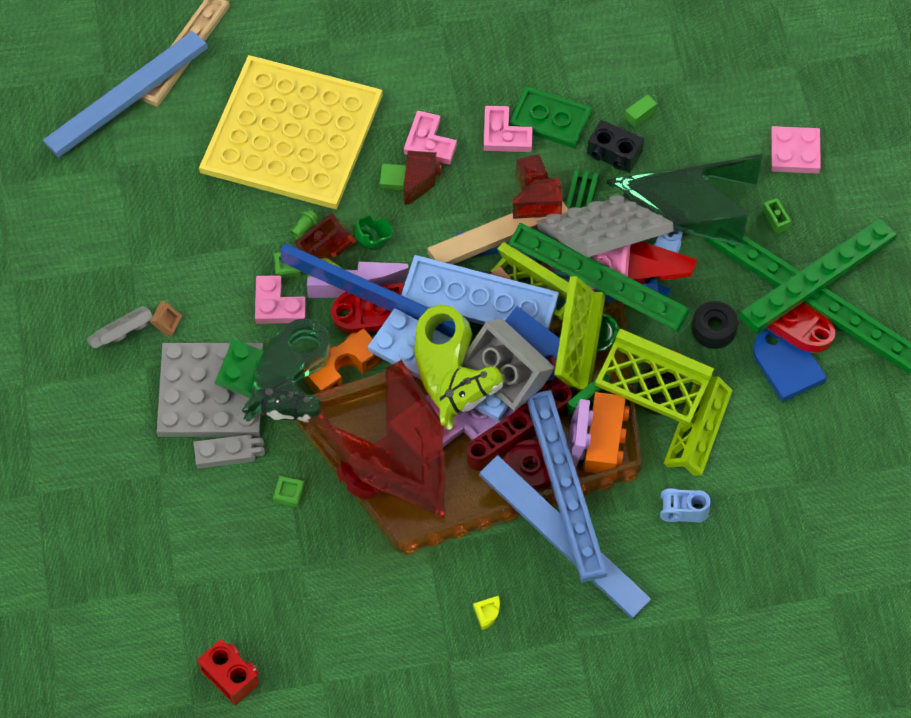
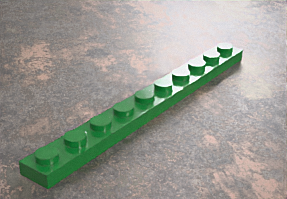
M721 220L717 222L705 237V242L776 288L800 272ZM823 288L803 302L828 318L833 325L911 374V342L827 288Z

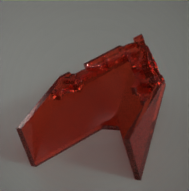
M402 359L386 367L387 435L376 443H371L331 425L323 412L308 419L359 481L445 518L443 495L445 492V462L442 440L444 426L441 425L439 416Z

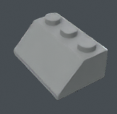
M503 319L485 322L466 351L463 364L472 370L494 366L501 372L504 377V384L495 394L513 411L517 410L538 392L555 370V367Z

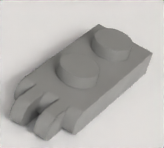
M141 306L97 330L87 338V344L93 348H98L112 341L118 342L127 336L126 333L133 329L140 330L146 327L148 321L153 316L149 309Z
M252 435L194 441L196 467L200 469L253 462L255 457L265 455V449L262 447L264 440L262 438L253 439Z

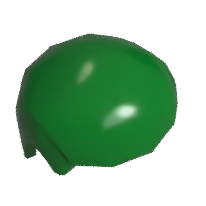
M371 214L358 218L353 226L356 241L368 249L377 250L382 248L393 235L392 226L385 218L374 220Z
M604 313L602 315L597 352L610 350L620 329L614 317Z

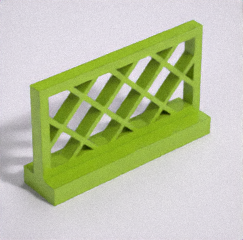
M570 276L554 375L563 381L571 391L581 392L592 383L606 295L603 292H594L577 276Z
M619 329L615 342L595 381V386L689 426L711 380L714 368L623 329ZM616 351L627 354L630 361L617 364L614 358ZM646 362L651 365L653 371L641 375L637 364ZM632 366L636 377L624 380L620 369ZM616 371L620 382L610 384L603 381L605 374ZM670 372L674 374L677 381L665 385L660 374ZM656 376L660 387L648 390L644 379ZM639 381L643 392L638 394L631 393L627 385ZM693 382L701 387L699 392L688 395L684 384ZM679 386L684 397L671 400L667 390ZM663 392L667 402L657 404L653 402L650 395ZM687 402L690 409L688 416L678 413L674 405Z

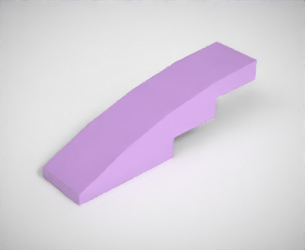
M359 262L358 270L346 271L381 286L406 282L408 264ZM315 277L307 278L308 298H335L346 292Z

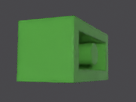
M647 94L625 110V120L634 128L656 113L657 103Z
M775 198L765 202L762 211L775 234L790 230L791 220L779 199Z

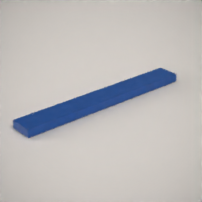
M284 243L280 250L282 263L390 312L396 308L419 320L428 309V307L288 244ZM444 321L435 330L452 338L456 330L455 322Z

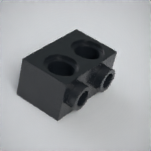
M600 120L588 140L587 154L595 160L604 161L618 170L630 173L643 152L644 138Z

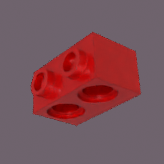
M220 639L200 656L197 662L199 670L236 706L259 685L257 676L259 672L250 661L245 663L239 657L241 654L232 643L227 645ZM220 658L227 659V662L223 665L215 664V661ZM237 676L246 678L241 683L233 682V679Z

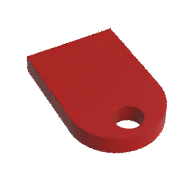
M404 282L381 286L401 295ZM348 292L341 294L334 301L331 308V316L336 328L345 334L358 333L363 328L367 333L378 332L391 314L390 311ZM342 311H350L346 316H338Z
M801 303L766 327L795 347L812 353L827 350L835 337V328L832 322L805 303ZM816 335L823 337L825 340L817 338Z

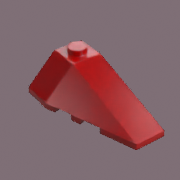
M640 241L630 246L628 277L633 280L636 279L639 283H645L644 279L650 277H658L660 280L692 277L698 262L695 258Z

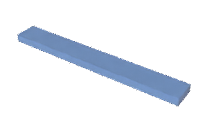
M193 31L43 139L44 144L59 158L208 49L206 42Z
M552 391L535 393L526 402L581 583L607 577L605 563Z
M497 455L479 473V476L576 566L561 514ZM601 552L607 570V577L591 581L633 619L647 605L651 598Z

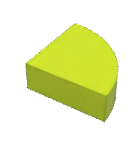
M499 596L473 603V608L482 630L487 629L496 621L500 610Z

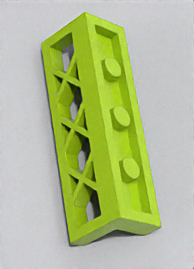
M505 242L497 248L502 259L490 272L495 271L499 266L504 269L509 264L513 267L514 272L513 274H508L512 280L518 281V279L529 277L531 278V285L559 292L558 300L564 299L566 301L569 282ZM565 305L559 311L555 309L553 316L561 321L564 317Z
M719 376L711 377L699 403V410L694 414L690 425L678 423L664 461L668 468L685 467L693 476H702L733 391ZM693 383L689 395L699 392L701 386ZM686 402L682 414L688 416L690 409ZM692 427L691 432L683 438L684 433ZM684 448L681 458H676L677 453Z

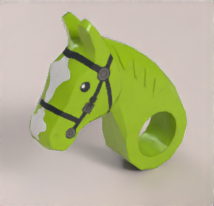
M440 304L428 308L419 318L416 326L414 350L418 371L424 387L435 404L440 408L441 425L446 426V430H451L455 416L472 410L483 400L499 391L503 387L504 377L494 366L485 367L480 370L462 367L472 337L470 324L454 307ZM444 321H454L456 329L454 336L444 344H434L433 333L435 328Z

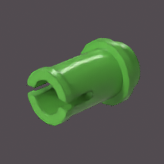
M311 210L303 212L302 218L289 230L290 235L297 241H301L312 227L318 225L319 217Z

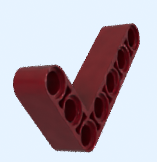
M555 377L548 381L549 383L544 384L538 392L552 391L559 417L562 418L567 414V402L572 399V393L563 381ZM561 398V399H564L565 401H563V402H558V401H556L555 399ZM525 404L468 443L467 464L472 470L482 471L497 455L500 458L504 457L508 451L510 452L515 447V444L529 440L536 435L528 405ZM517 425H521V426H523V427H525V428H523V429H516V428H514V427L517 426ZM502 439L504 442L496 443L494 440ZM482 453L483 456L476 457L473 454Z

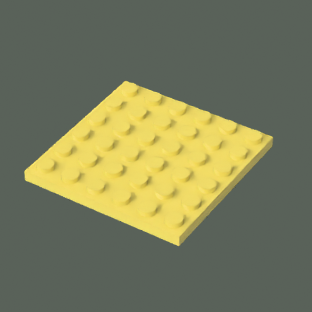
M248 55L200 164L199 171L209 176L337 210L383 96L382 90Z

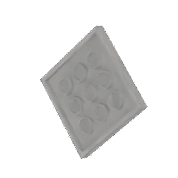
M621 195L611 196L609 200L603 202H590L586 207L570 208L562 214H549L546 218L537 221L539 231L586 257L674 231L672 221L650 211L648 208L638 205L636 202L625 199Z
M162 343L157 420L158 437H234L242 435L260 437L261 405L259 404L261 402L215 384L230 343ZM245 343L263 350V343Z

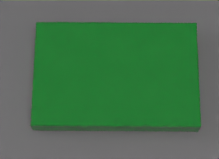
M525 86L509 121V126L532 127V135L576 149L592 113V107Z

